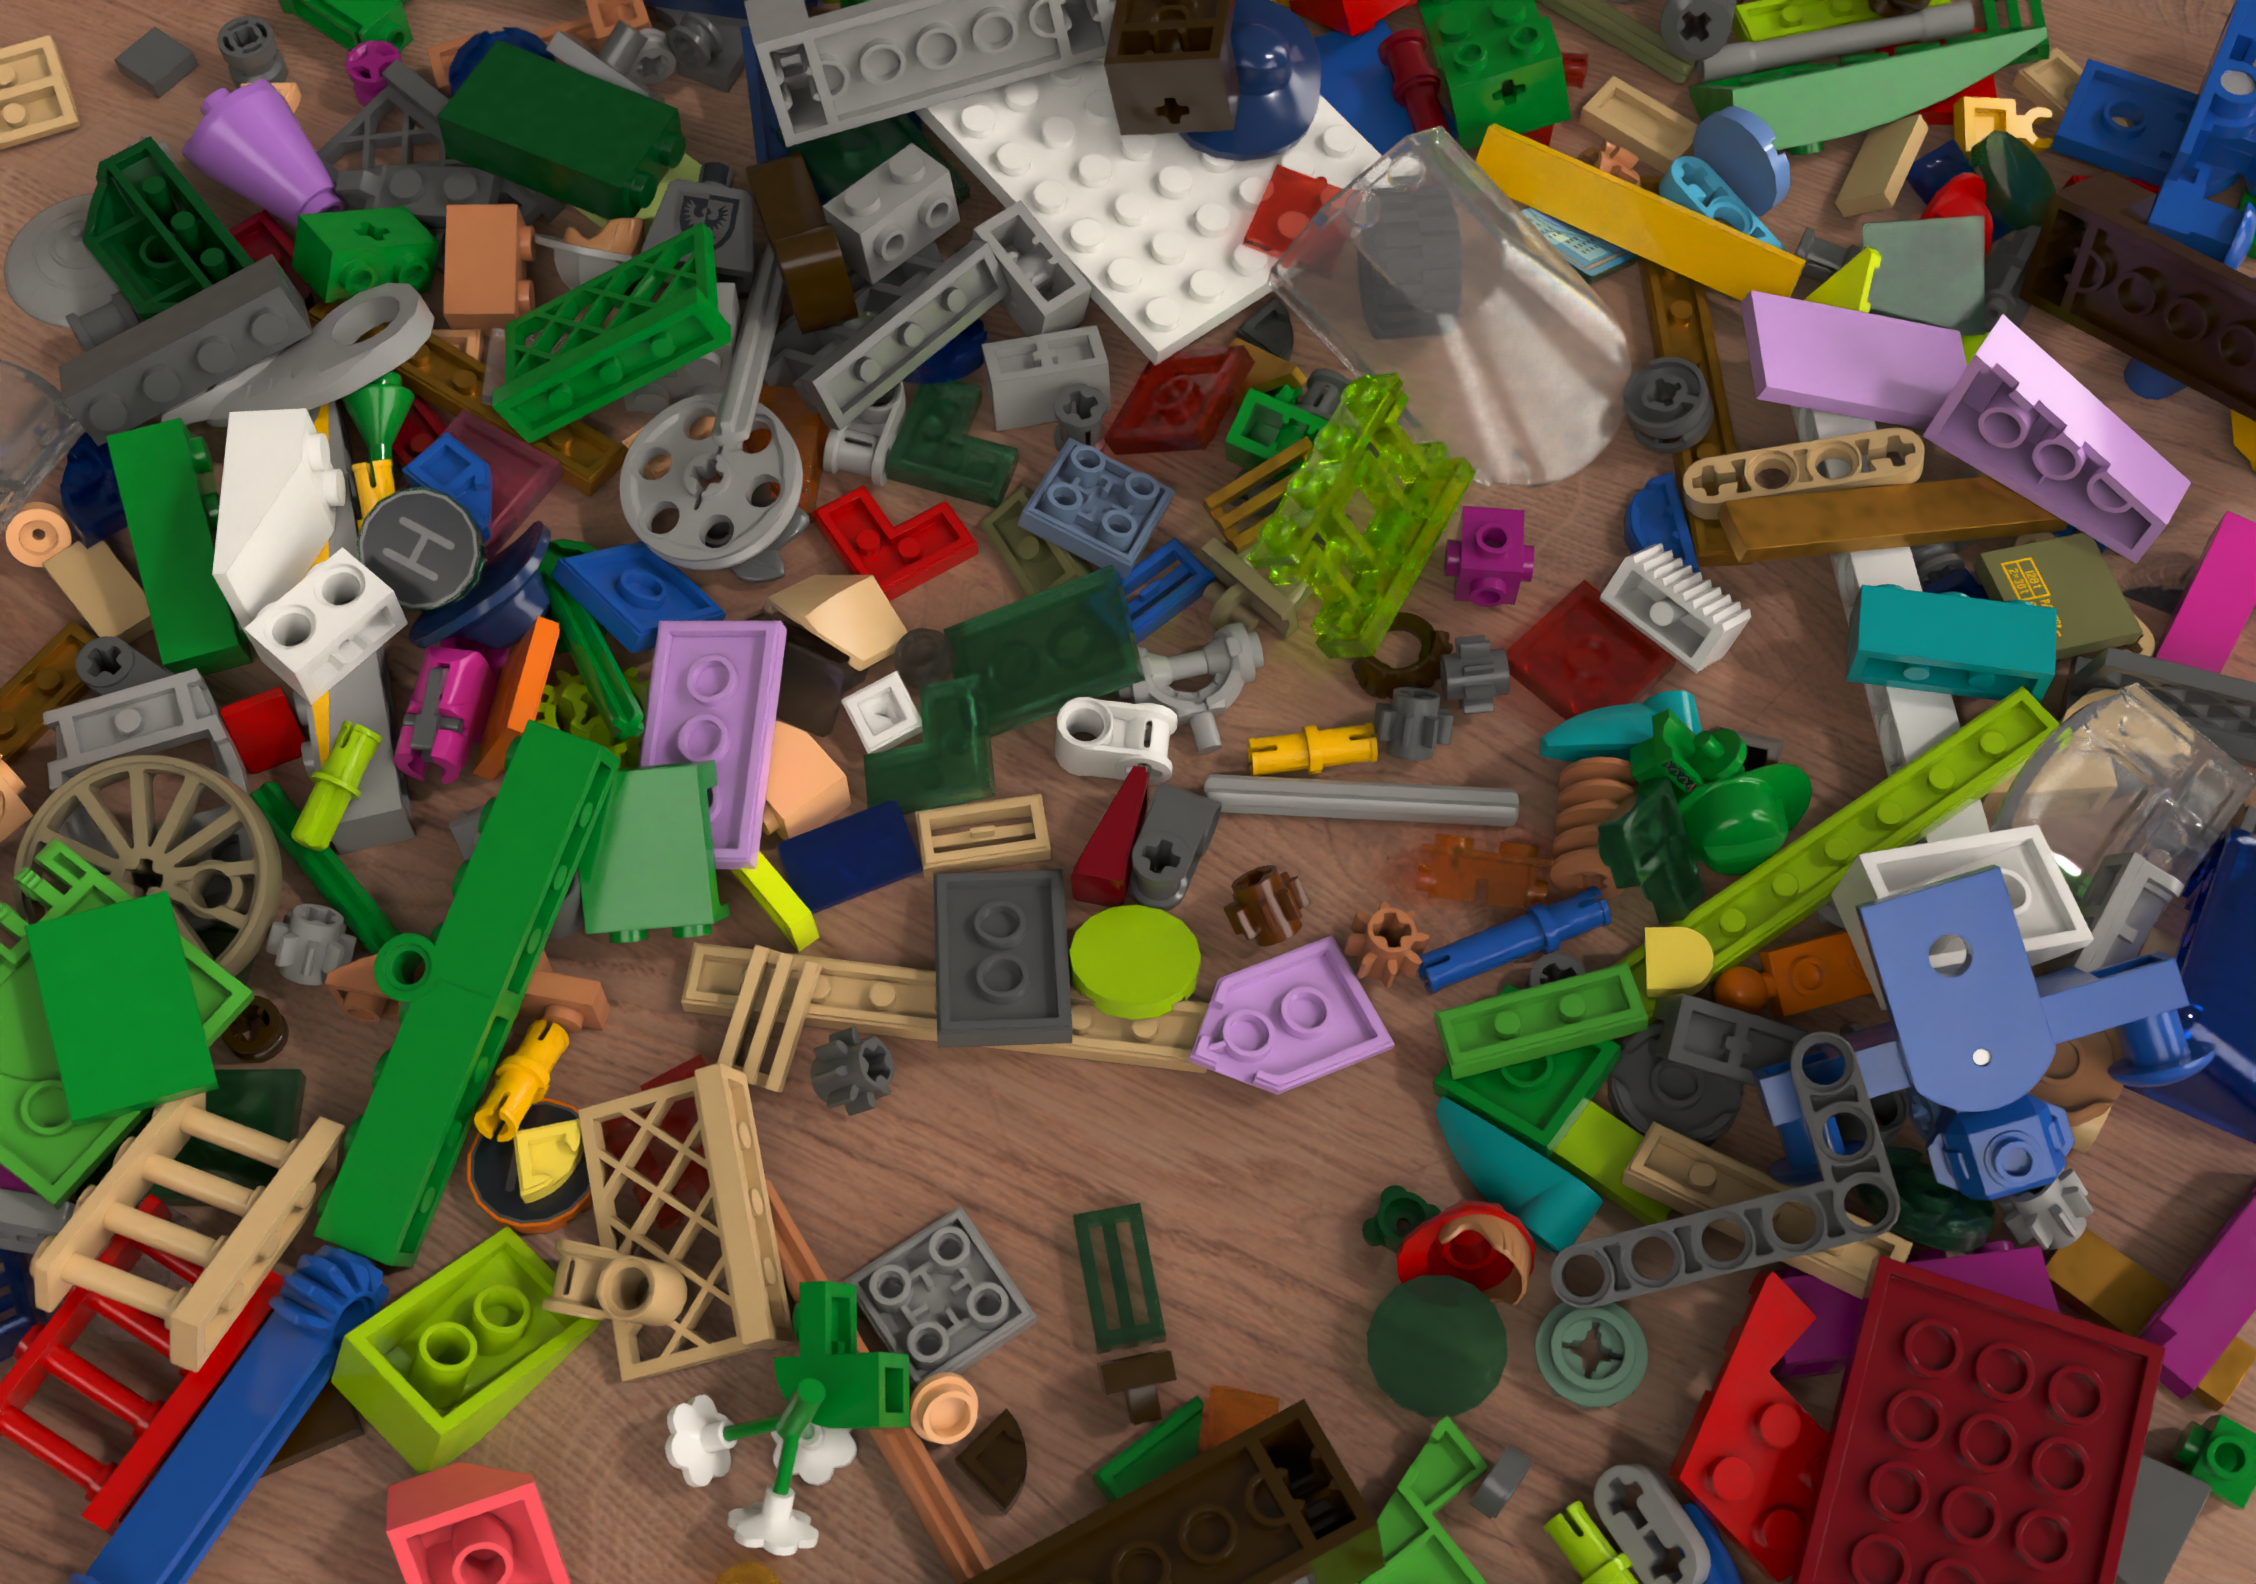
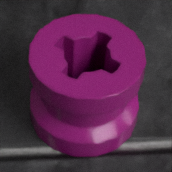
M370 40L360 43L346 57L345 67L350 80L354 83L353 89L357 100L363 107L367 106L388 86L381 73L396 59L403 63L398 49L391 43L382 40Z

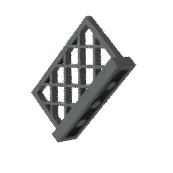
M398 59L381 73L388 86L317 152L335 185H337L340 171L334 168L333 165L347 152L363 150L362 169L357 170H366L373 173L375 167L376 149L402 146L401 165L475 168L447 157L437 116L449 102V99ZM393 108L403 115L402 131L376 134L377 123ZM433 142L440 144L438 161L413 163L415 144ZM506 179L502 181L498 203L513 202L517 204L526 226H530L539 216L550 223L565 209L562 201ZM446 228L428 230L439 241L435 268L444 275Z
M2109 646L2094 659L2077 656L2071 661L2058 720H2061L2066 710L2084 695L2104 689L2133 691L2155 700L2175 717L2187 738L2189 753L2256 769L2255 682Z

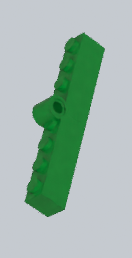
M529 719L523 734L517 735L509 745L504 761L506 775L497 796L490 798L481 812L478 822V831L481 835L471 859L465 860L455 874L452 883L454 899L445 921L439 923L433 929L429 938L415 933H404L388 940L379 950L374 963L375 980L385 995L402 1002L398 1014L401 1026L391 1050L385 1051L375 1065L371 1078V1085L374 1091L364 1115L358 1116L347 1132L344 1142V1151L347 1155L337 1179L327 1185L319 1199L316 1214L320 1220L313 1236L387 1265L413 1268L621 762L617 756L603 745ZM425 961V972L422 978L414 983V972L418 965Z

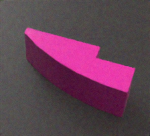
M2228 510L2210 535L2192 577L2177 601L2155 650L2154 658L2218 674L2221 673L2256 603L2255 522Z

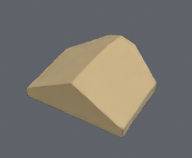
M813 575L767 597L763 607L770 614L780 611L817 637L850 657L848 665L858 671H862L908 645L910 639L908 631L873 575Z

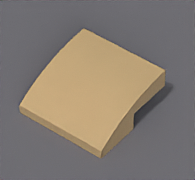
M50 35L0 49V150L80 127L79 117L56 44Z

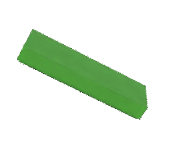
M1628 962L1433 1012L1435 1026L1452 1080L1648 1030V1017Z

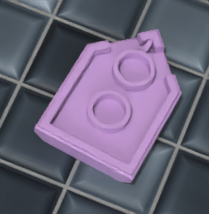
M1331 935L1219 978L1188 1062L1279 1095L1391 1050L1395 1044L1336 940Z

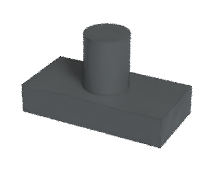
M620 19L599 53L577 37L558 30L546 48L547 51L573 69L662 103L665 101V98L628 73L648 38Z

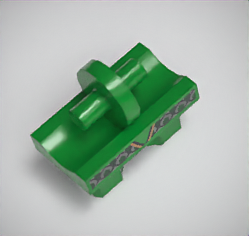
M1669 708L1652 716L1653 737L1629 749L1630 772L1632 777L1644 788L1670 778L1662 783L1663 800L1670 812L1681 797L1697 786L1719 779H1728L1745 772L1743 763L1747 756V746L1745 741L1735 731L1723 728L1712 733L1701 731L1695 735Z

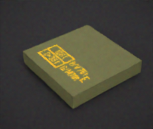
M2084 532L1980 553L1972 565L1990 600L2001 602L2024 600L2035 606L2057 608L2056 660L2105 650L2108 646L2115 648L2134 644L2143 633L2094 538Z

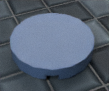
M1737 106L1725 107L1723 110L1715 111L1697 126L1693 139L1695 157L1706 162L1756 217L1763 216L1787 197L1791 185L1788 158L1785 152L1778 156L1775 147L1771 143L1777 137L1770 126L1756 114Z

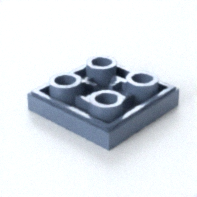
M1069 437L1024 507L1017 525L1126 580L1170 506L1176 490L1156 481L1146 473L1138 472L1104 455L1095 447L1084 445Z

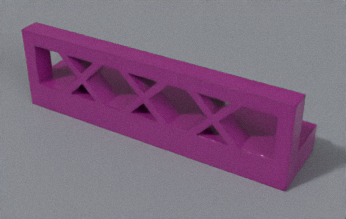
M2256 1183L2134 1336L2135 1338L2166 1347L2159 1382L2181 1400L2196 1389L2256 1310Z

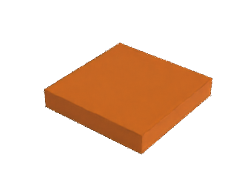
M537 616L503 664L472 774L492 781L498 778L505 769V756L512 740L517 735L523 734L529 719L536 720L560 633L559 623Z

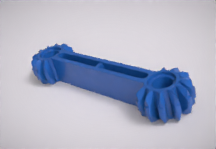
M323 1245L315 1252L314 1256L303 1254L299 1258L297 1268L291 1276L282 1275L284 1285L280 1293L270 1298L268 1302L275 1311L85 1575L73 1573L69 1577L67 1584H186L333 1375L344 1335L381 1311L380 1306L387 1299L389 1288L382 1283L383 1272L375 1268L373 1263L355 1252L351 1254L342 1248L335 1249Z

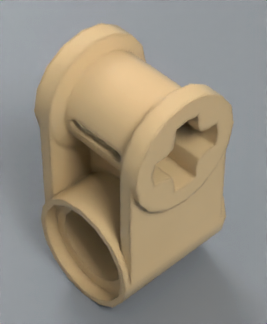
M557 1239L555 1250L561 1255L552 1295L543 1298L541 1309L600 1321L608 1318L646 1326H664L674 1321L682 1312L687 1301V1285L684 1276L676 1267L669 1264L621 1254L619 1250ZM647 1276L649 1293L646 1300L639 1307L636 1299L637 1289L640 1282Z

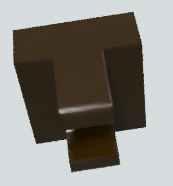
M1160 1349L1097 1363L1102 1391L1106 1395L1124 1391L1130 1422L1133 1425L1162 1420L1156 1384L1177 1380L1170 1350Z

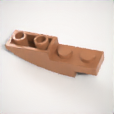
M543 949L515 1020L518 1016L539 1020L544 1019L547 1020L548 1027L551 1028L552 1023L555 1022L566 1033H578L582 1027L603 1031L610 1005L599 981L554 973ZM377 954L359 959L328 972L324 984L345 1015L367 1023H378L382 1017L398 1020L402 1002L385 995L375 980L374 963ZM425 961L416 968L414 983L422 978L425 972Z

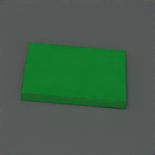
M168 890L24 926L70 1119L75 1128L219 1089Z

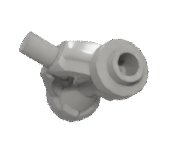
M1241 622L1225 625L1216 631L1214 639L1204 646L1202 650L1166 657L1150 653L1146 647L1140 646L1122 648L1119 650L1120 662L1110 664V672L1118 700L1128 698L1132 704L1154 703L1171 709L1177 714V726L1191 724L1198 753L1208 754L1222 748L1215 718L1222 716L1225 710L1233 704L1244 684L1255 681V669L1264 667V656L1256 631L1247 633L1244 625ZM1208 674L1214 676L1208 686L1193 693L1175 691L1169 686L1173 681Z

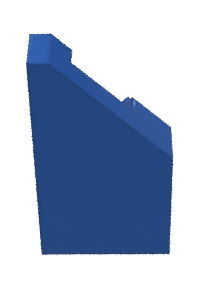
M446 432L402 469L406 482L416 490H426L446 496L459 506L467 515L475 530L476 537L483 543H486L491 538L493 476L490 466Z

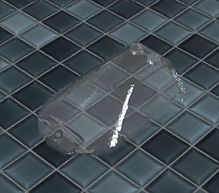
M1442 126L1404 137L1322 206L1270 270L1268 284L1274 292L1364 386L1386 392L1395 397L1401 405V425L1438 462L1466 479L1487 486H1491L1492 483L1527 485L1528 489L1554 484L1569 478L1593 462L1610 443L1622 423L1625 415L1622 394L1624 386L1631 376V361L1627 343L1618 321L1601 297Z

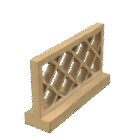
M722 1063L694 1070L695 1077L578 1110L600 1246L619 1250L621 1254L633 1256L640 1245L663 1260L664 1263L676 1267L680 1273L702 1287L683 1320L681 1321L676 1318L667 1324L675 1330V1333L662 1355L658 1358L640 1361L636 1336L643 1325L612 1319L622 1382L632 1383L760 1348L771 1350L795 1343L747 1077L745 1073ZM694 1096L698 1120L685 1142H682L659 1126L675 1101ZM652 1108L647 1118L637 1113ZM626 1116L640 1125L641 1128L620 1160L606 1151L601 1122ZM654 1135L678 1150L677 1155L658 1185L634 1169ZM701 1143H703L705 1156L697 1152ZM691 1159L707 1169L710 1183L708 1191L696 1210L671 1194ZM608 1164L615 1168L611 1177L609 1173ZM628 1177L653 1193L632 1227L617 1217L614 1203L616 1196ZM665 1202L690 1218L670 1252L645 1236ZM713 1210L715 1211L717 1224L709 1219ZM703 1227L719 1237L722 1256L708 1278L683 1262L684 1257ZM619 1232L626 1236L622 1244ZM725 1278L727 1279L729 1292L720 1287ZM649 1287L644 1295L637 1291L636 1299L639 1307L646 1300ZM714 1296L731 1306L737 1337L713 1343L694 1330ZM688 1339L699 1346L681 1351Z

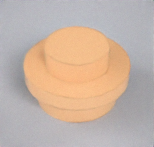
M951 1372L934 1374L923 1380L910 1396V1424L915 1432L926 1441L939 1444L958 1442L970 1433L976 1423L978 1410L977 1394L971 1384L959 1374Z

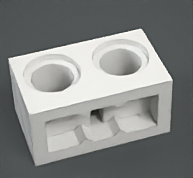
M342 547L326 561L313 566L307 572L304 579L278 601L263 607L255 617V620L247 625L244 630L261 661L312 705L406 626L408 622L394 590ZM354 599V600H352L351 602H349V603H347V604L341 605V604H342L343 602H345V601ZM306 639L302 643L292 646L294 643Z

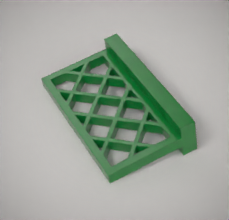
M701 222L505 324V384L492 390V407L530 444L732 342L731 326L718 311L714 241L711 230L704 222ZM693 252L680 270L674 269L682 257ZM642 278L630 296L624 295L633 282ZM663 282L670 283L656 303L650 302ZM592 304L580 322L574 321L583 308ZM614 307L619 308V311L605 329L599 328ZM543 330L531 347H526V338ZM564 333L570 334L556 354H550Z

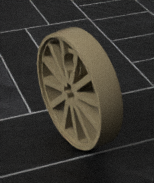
M132 755L115 758L94 765L70 778L54 791L38 809L24 833L16 857L14 877L26 867L43 879L44 871L35 863L33 858L55 838L85 861L110 871V875L104 876L134 899L168 890L179 934L234 977L252 961L266 941L271 931L272 923L276 919L282 893V863L278 844L268 820L254 800L237 784L220 773L198 763L170 756ZM157 774L184 776L185 780L159 832H157L153 796L154 777ZM128 778L130 779L133 839L125 832L100 794L103 788ZM211 788L230 805L231 809L182 843L184 832L203 794ZM81 804L118 854V859L59 833L67 818ZM245 828L253 850L254 858L252 860L227 863L221 860H206L196 864L204 853L239 829ZM157 874L163 876L160 888L150 887L148 890L143 888L142 884L145 876L155 877ZM226 875L232 883L230 899L223 906L219 905L215 908H209L204 900L206 885L214 877ZM14 880V899L17 913L28 924L37 923L45 915L44 906L38 903V901H33L27 897ZM47 881L63 895L68 892L57 881ZM184 904L190 912L200 918L218 924H230L239 929L233 941L216 959H214L190 925L183 908Z

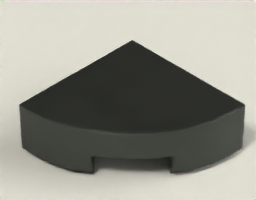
M1274 296L1236 330V337L1289 362L1293 348V328L1288 310Z

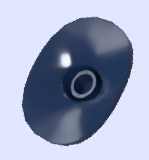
M1236 0L1230 34L1240 86L1235 128L1228 131L1185 132L1178 134L1191 147L1214 158L1236 161L1265 159L1284 153L1297 145L1307 134L1315 117L1320 96L1321 64L1319 52L1313 36L1303 20L1286 6L1270 0Z
M541 521L534 522L508 547L475 568L469 580L455 596L436 606H428L413 624L409 632V640L419 648H426L441 640L459 636L470 641L475 640L491 649H506L518 644L537 616L544 618L549 609L550 593L543 583L542 575L537 568L548 548L551 530Z

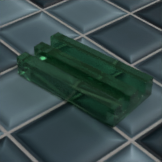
M1140 1203L1072 1215L1097 1354L1111 1352V1348L1124 1346L1125 1349L1138 1347L1139 1343L1152 1341V1344L1166 1342V1331ZM1128 1222L1148 1321L1147 1324L1135 1326L1116 1229L1117 1223ZM1100 1226L1102 1228L1121 1327L1120 1329L1109 1331L1089 1228Z

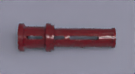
M1404 29L1391 34L1380 43L1377 49L1380 62L1384 66H1388L1393 80L1391 94L1394 101L1401 107L1406 108L1431 178L1432 187L1443 186L1446 189L1443 182L1446 179L1449 190L1452 192L1463 186L1468 176L1462 166L1437 97L1440 91L1441 80L1439 74L1430 68L1424 52L1427 42L1424 34L1420 30Z

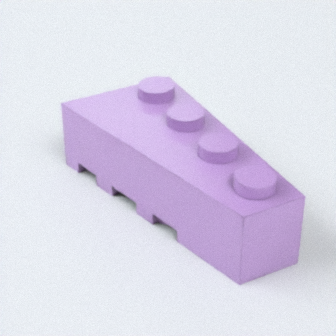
M2002 314L1922 436L2136 564L2167 526L2191 484L2184 475L2004 314Z

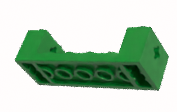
M1534 0L1417 1L1462 151L1481 146L1488 126L1494 123L1522 134L1571 119L1562 54L1549 16L1540 18Z

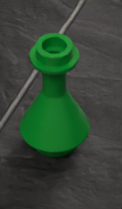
M388 372L357 391L341 398L367 446L368 463L371 465L374 487H376V479L372 461L391 459L393 465L392 446L415 398L414 393L410 389L402 386L401 375L394 372ZM394 485L396 495L400 492H406L405 487Z

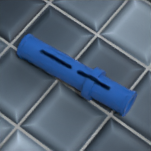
M1591 886L1583 892L1547 906L1542 902L1526 907L1527 911L1522 916L1427 953L1417 954L1422 960L1418 970L1421 981L1429 980V982L1425 983L1424 987L1429 994L1433 995L1443 988L1532 953L1541 951L1543 954L1548 955L1560 949V942L1611 924V914L1607 901L1603 899L1596 902V899L1602 896V892L1597 886Z

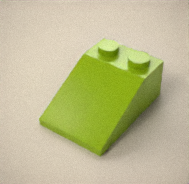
M506 1226L344 1335L331 1383L410 1466L421 1475L445 1467L479 1442L599 1327L601 1321L542 1310L543 1298L552 1295L556 1273L509 1226Z

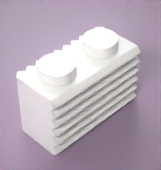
M1662 543L1653 544L1625 557L1599 599L1696 674L1713 663L1720 661L1725 656L1751 618L1750 609L1742 610L1740 601L1732 602L1730 594L1722 595L1721 587L1712 588L1711 579L1702 580L1701 572L1693 573L1691 565L1683 566L1682 557L1673 559L1672 550L1664 551Z

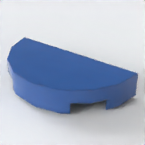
M1671 472L1651 478L1646 482L1645 488L1633 497L1624 517V541L1631 554L1653 544L1662 543L1664 551L1672 550L1673 559L1682 557L1683 566L1691 565L1693 573L1700 572L1674 474Z

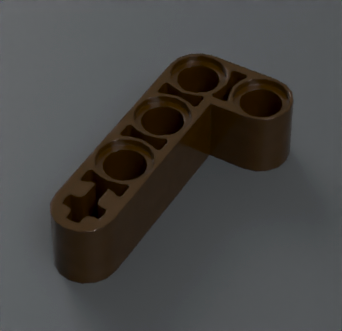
M794 152L745 167L762 223L802 335L859 318L835 231L831 222L827 223L801 152Z

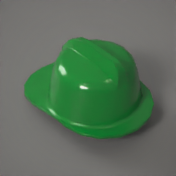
M1779 763L1763 766L1728 779H1719L1697 786L1681 797L1669 813L1666 826L1669 843L1681 856L1695 861H1703L1715 872L1727 876L1747 874L1775 855L1786 841L1788 832L1799 823L1807 811L1812 795L1810 778L1798 766Z

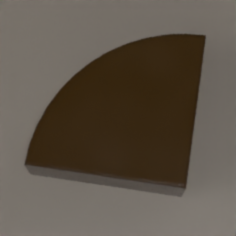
M1007 1408L955 1458L956 1465L1005 1515L1018 1500L1027 1474V1452L1022 1431Z

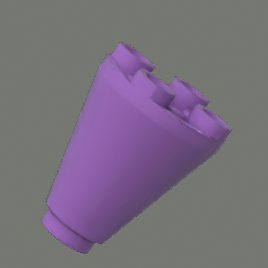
M260 79L231 93L225 88H220L212 92L201 105V113L204 117L182 150L183 156L198 171L296 228L299 215L344 211L345 205L339 199V194L335 191L336 185L286 99L269 81Z

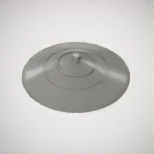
M93 193L71 197L44 209L24 225L8 249L4 263V280L7 291L15 304L23 312L40 322L71 328L65 316L73 312L78 316L85 315L111 302L112 294L119 291L86 250L82 242Z

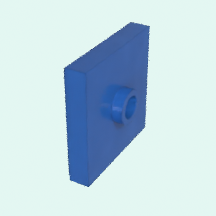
M643 541L558 559L551 576L631 653L655 647L659 621H723L726 616L723 609L676 565L658 557Z

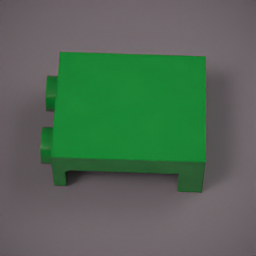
M715 760L617 769L578 864L586 934L608 932L609 943H626L648 939V929L672 927L673 938L696 937L711 934L712 924L730 916L729 902L719 903L707 796L708 788L718 786Z

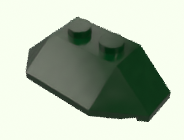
M151 136L99 162L96 173L98 183L90 201L82 242L86 250L143 322L254 263Z

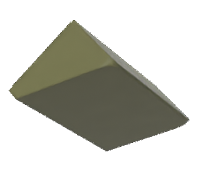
M1022 485L979 524L1035 611L1043 614L1091 591L1100 584V581L1085 559L1017 525L1024 507L1035 492L1029 487Z

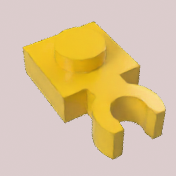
M1963 97L1953 104L1955 158L2008 160L2018 154V150L2028 155H2036L2052 145L2053 139L2039 138L2032 130V124H2042L2052 118V111L2048 108L2035 107L2023 115H2016V99Z

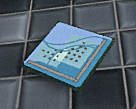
M1529 206L1499 217L1495 223V226L1536 251V264L1550 260L1562 269L1558 273L1560 279L1573 275L1587 285H1590L1634 265L1638 259L1637 255Z

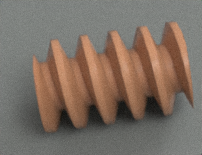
M1614 757L1585 758L1570 763L1560 773L1558 787L1561 792L1558 794L1556 810L1559 815L1556 816L1554 824L1556 838L1554 839L1551 853L1554 861L1551 864L1549 877L1552 884L1564 894L1573 896L1587 890L1591 886H1597L1602 892V896L1596 900L1620 897L1625 891L1623 883L1618 879L1630 876L1634 869L1633 861L1626 855L1633 852L1636 844L1635 838L1628 832L1634 830L1637 825L1638 817L1631 809L1637 807L1639 802V793L1633 788L1639 782L1632 777L1629 761Z

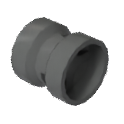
M243 16L231 20L222 27L218 33L217 43L223 59L229 64L228 69L237 89L240 88L241 83H254L260 79H266L270 83H284L288 74L286 64L281 52L277 49V42L272 28L264 19L255 16Z

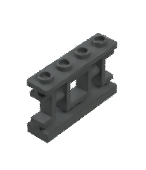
M973 239L944 262L933 241L873 285L853 269L848 271L859 318L804 335L800 331L795 314L778 326L760 398L766 404L775 405L796 389L809 413L815 415L819 412L827 427L839 431L1011 292L988 242Z

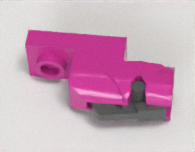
M462 636L441 640L439 647H426L415 690L409 700L393 761L400 771L416 780L424 782L430 762H434L443 767L440 777L443 784L451 783L458 779L461 769L465 767L468 761L472 743H481L502 666L507 660L509 648L491 649L475 640L470 641Z

